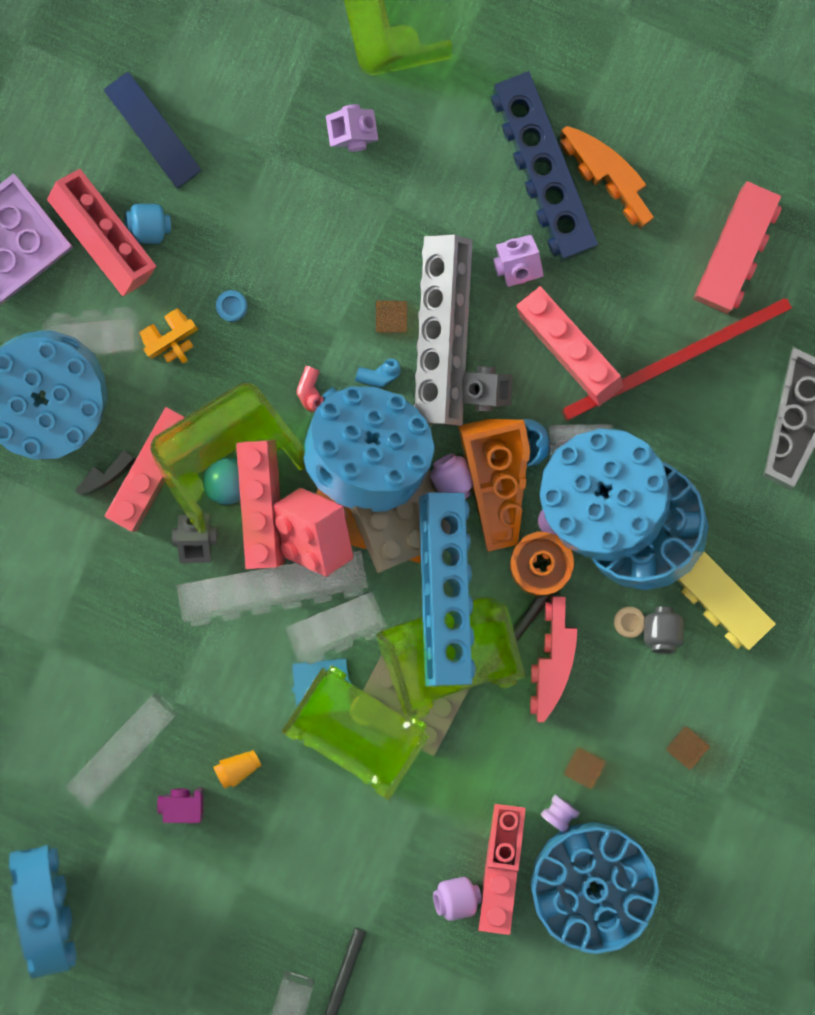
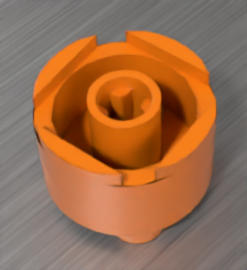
M535 532L525 536L514 548L510 557V573L515 584L525 593L534 596L551 595L559 591L569 581L574 568L573 554L571 549L566 547L558 536L548 532ZM538 556H541L543 561L548 560L550 564L543 573H541L539 568L535 569L533 566L537 562Z

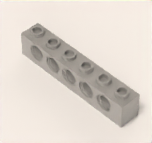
M458 235L424 236L414 407L418 409L428 425L462 426L472 239Z

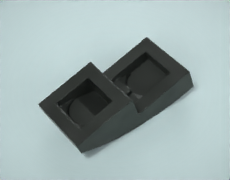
M123 450L106 472L98 467H93L76 488L75 492L85 496L106 487L122 476L134 464L137 458L128 451Z

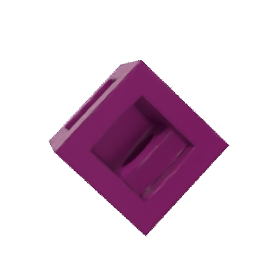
M197 787L194 794H190V789L175 788L171 789V794L158 796L157 812L158 814H163V823H201L204 819V787Z

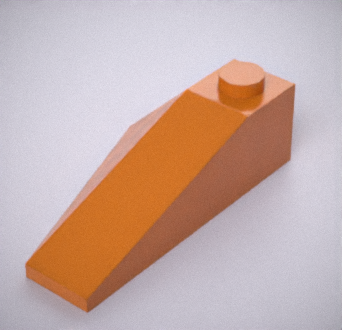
M485 419L458 426L464 457L467 460L473 482L472 491L486 549L489 552L517 545L522 517L523 492L526 487L527 462L530 457L524 420Z

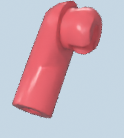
M305 366L296 392L304 408L310 412H315L316 408L324 401L315 388L320 371Z

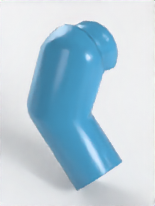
M389 358L376 370L358 367L355 381L383 388L398 378L401 370L400 364L396 359Z

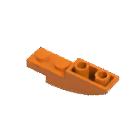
M569 126L563 128L560 133L562 140L559 143L569 157L572 155L579 163L577 169L586 182L591 180L594 186L605 179L607 182L605 185L606 190L614 200L619 199L625 207L623 214L629 223L633 226L637 224L639 229L649 224L654 216L638 195L646 186V183L624 158L603 142Z

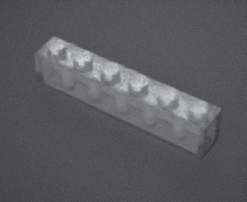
M362 551L352 552L353 559L327 577L309 570L298 563H292L276 568L260 569L176 585L183 622L191 621V625L194 627L209 624V617L222 615V621L241 618L240 612L252 610L253 615L272 612L271 606L283 604L284 609L302 606L301 600L313 598L314 604L332 601V594L344 592L345 598L363 595L362 589L369 586Z

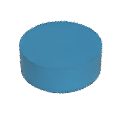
M225 291L216 301V310L225 321L237 322L247 313V301L238 291Z

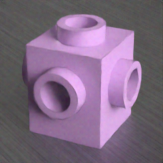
M359 104L344 106L342 110L326 116L330 147H348L349 152H358L367 149V144L378 141L373 109H361Z
M532 234L496 244L498 257L493 258L495 270L498 277L504 276L508 287L544 277L540 254Z

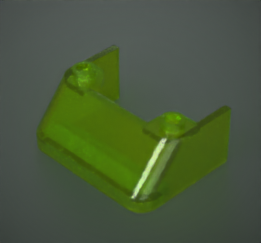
M344 0L358 65L364 73L378 75L451 58V39L420 46L418 35L412 27L408 25L390 27L384 0Z
M247 382L236 385L153 438L150 445L152 457L173 497L200 534L206 532L203 512L196 504L202 498L204 492L203 483L197 474L237 449L236 443L276 439L277 451L283 448L300 471L305 468L303 445L256 385Z

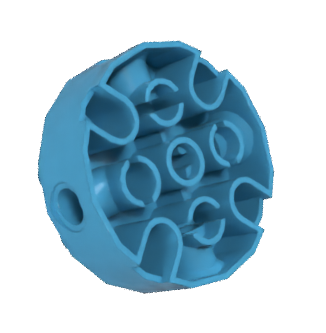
M53 330L28 332L5 342L0 347V444L12 453L33 460L56 459L81 448L101 423L108 401L105 376L95 354L76 338ZM41 390L46 392L45 400L39 397Z
M348 387L330 394L316 408L305 438L304 461L306 471L318 489L338 504L352 509L354 505L361 508H372V512L388 511L407 503L420 488L430 468L435 448L431 429L427 421L422 417L418 409L408 403L403 396L377 387Z
M600 428L578 434L556 450L543 471L540 498L546 520L566 547L585 557L614 561L637 554L656 539L668 516L671 492L663 463L646 442L626 431ZM607 490L610 497L604 500L601 493Z
M665 462L662 463L671 492V500L667 519L656 539L633 556L614 561L591 558L603 575L621 586L650 590L671 585L689 573L704 552L709 526L701 495L685 475ZM607 490L601 493L604 500L610 497Z
M597 822L569 826L566 833L561 831L548 839L534 861L530 881L536 913L550 935L570 948L592 954L619 950L638 938L649 924L648 921L654 913L659 894L655 867L640 844L618 827ZM593 881L599 884L597 886L598 891L596 893H592V891L588 889L590 888L589 883Z
M45 845L35 849L10 852L9 866L14 884L11 886L21 947L24 959L28 964L30 978L34 979L71 971V967L76 966L77 954L74 941L69 942V934L73 922L70 906H63L67 888L64 875L58 876L57 873L60 866L57 848L51 849L49 845Z

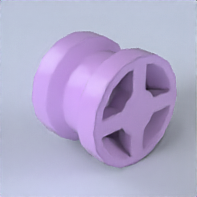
M555 794L551 799V806L548 809H544L540 815L560 831L566 833L569 829V822L571 819L577 818L580 812Z

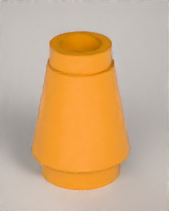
M251 750L219 760L220 764L214 766L213 769L221 785L226 789L230 786L234 788L262 765L255 751Z

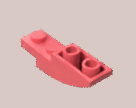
M551 596V603L545 602V621H550V634H544V652H549V658L537 657V665L531 664V683H536V696L530 697V714H536L537 722H544L555 708L566 686L573 665L577 628L565 627L566 597Z
M494 804L478 931L510 935L526 808Z

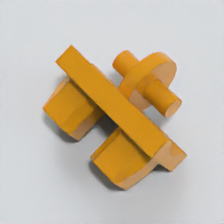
M176 308L164 317L172 329L169 333L162 336L154 324L140 331L143 343L146 346L143 350L151 359L172 347L171 351L163 355L168 363L177 357L183 364L189 361L185 352L193 348L194 345L190 339L180 345L178 343L199 329L191 319L188 320Z

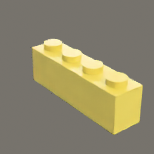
M705 552L702 553L692 570L677 580L684 587L681 593L693 605L697 601L706 610L703 613L704 617L715 627L720 624L728 632L724 637L736 649L742 646L744 649L750 650L775 625L766 613Z

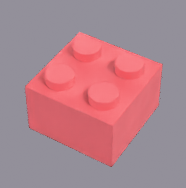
M301 487L273 505L276 518L275 525L279 531L282 544L281 551L285 558L325 577L353 559L342 505Z

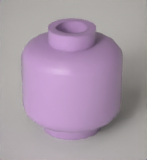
M448 454L434 462V469L430 473V478L438 493H465V499L471 495L470 490L473 488V482L465 458L461 456L456 457L455 454Z
M467 877L442 881L439 883L437 891L433 893L434 905L438 915H443L448 921L475 915L477 904L482 901L478 885H473Z

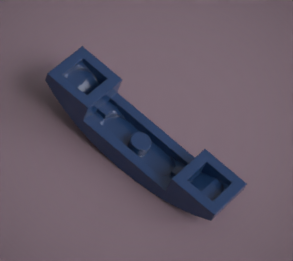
M126 72L103 89L177 189L202 172L182 142L129 72Z

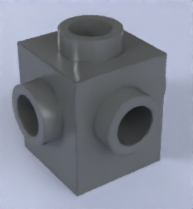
M477 366V372H465L463 403L475 404V410L493 411L494 406H510L513 374L495 373L496 367Z
M210 514L178 515V527L172 528L173 547L178 549L179 563H210L212 545H217L218 543L217 526L211 527Z

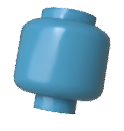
M134 204L130 211H125L124 225L139 244H160L164 239L165 233H170L171 218L170 215H164V210L159 204Z

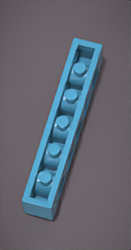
M427 493L419 497L425 686L472 684V678L475 676V663L471 659L474 632L470 627L469 617L473 610V601L468 591V583L471 581L472 571L471 566L467 564V552L470 549V535L466 533L469 505L465 501V493ZM442 519L447 520L450 524L451 530L449 534H446L441 528ZM444 550L448 551L452 557L450 566L443 562L442 553ZM445 582L450 583L453 588L451 597L446 596L443 591ZM447 613L454 619L452 629H449L444 622ZM448 645H451L455 650L453 661H450L446 656Z

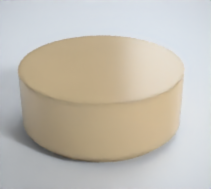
M635 607L621 608L615 614L614 627L624 637H637L644 630L645 616Z

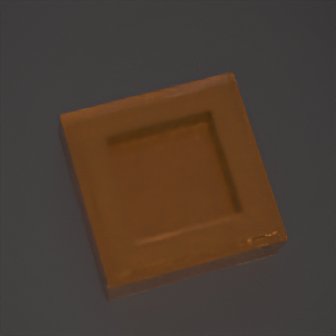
M376 301V333H407V301Z
M684 726L665 750L691 770L710 746Z
M577 747L563 774L592 789L606 762Z

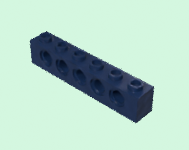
M527 71L494 84V94L490 96L491 103L495 112H501L505 123L501 126L507 142L513 141L517 151L513 153L514 161L519 171L523 169L528 179V181L524 182L529 198L536 199L539 207L536 215L542 228L547 227L551 238L547 240L553 257L558 256L560 262H564L596 249L598 246L597 240L530 72ZM515 105H523L527 109L528 114L521 118L516 117L512 114L511 108ZM527 133H533L538 137L539 143L536 146H527L523 142L522 137ZM537 162H545L549 165L551 171L547 175H539L535 172L534 165ZM550 190H555L560 193L562 201L559 204H551L546 200L545 194ZM561 219H568L573 224V231L562 233L557 228V222Z

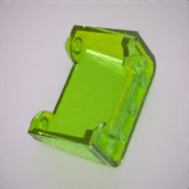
M481 597L472 600L473 610L469 617L470 627L474 632L471 659L475 663V676L472 678V684L425 686L423 616L384 629L376 634L379 648L402 710L408 718H421L430 713L429 710L434 706L433 700L486 682L498 685L499 688H507L517 683L516 680L526 677L506 605L493 597ZM447 613L444 622L449 629H452L454 619ZM448 645L446 656L450 661H453L455 650L451 645Z
M331 664L329 669L322 667L281 733L294 741L295 739L300 741L304 739L303 745L315 749L362 779V782L366 785L372 782L371 786L376 789L375 792L389 801L428 740L430 734L425 731L427 725L414 716H411L408 720L345 680L347 674Z

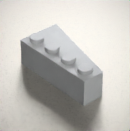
M793 348L790 353L763 474L764 478L789 490L795 487L815 447V357L796 348Z

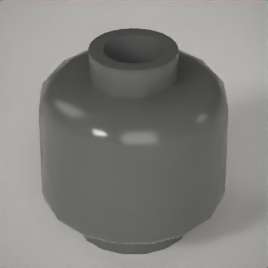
M671 607L655 608L654 613H650L644 618L645 645L650 647L653 653H676V649L684 644V618L674 613V609Z

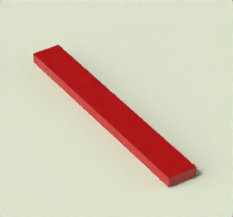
M788 299L779 300L623 378V388L608 400L792 309ZM587 396L563 408L561 413L565 421H568L598 405L590 396Z

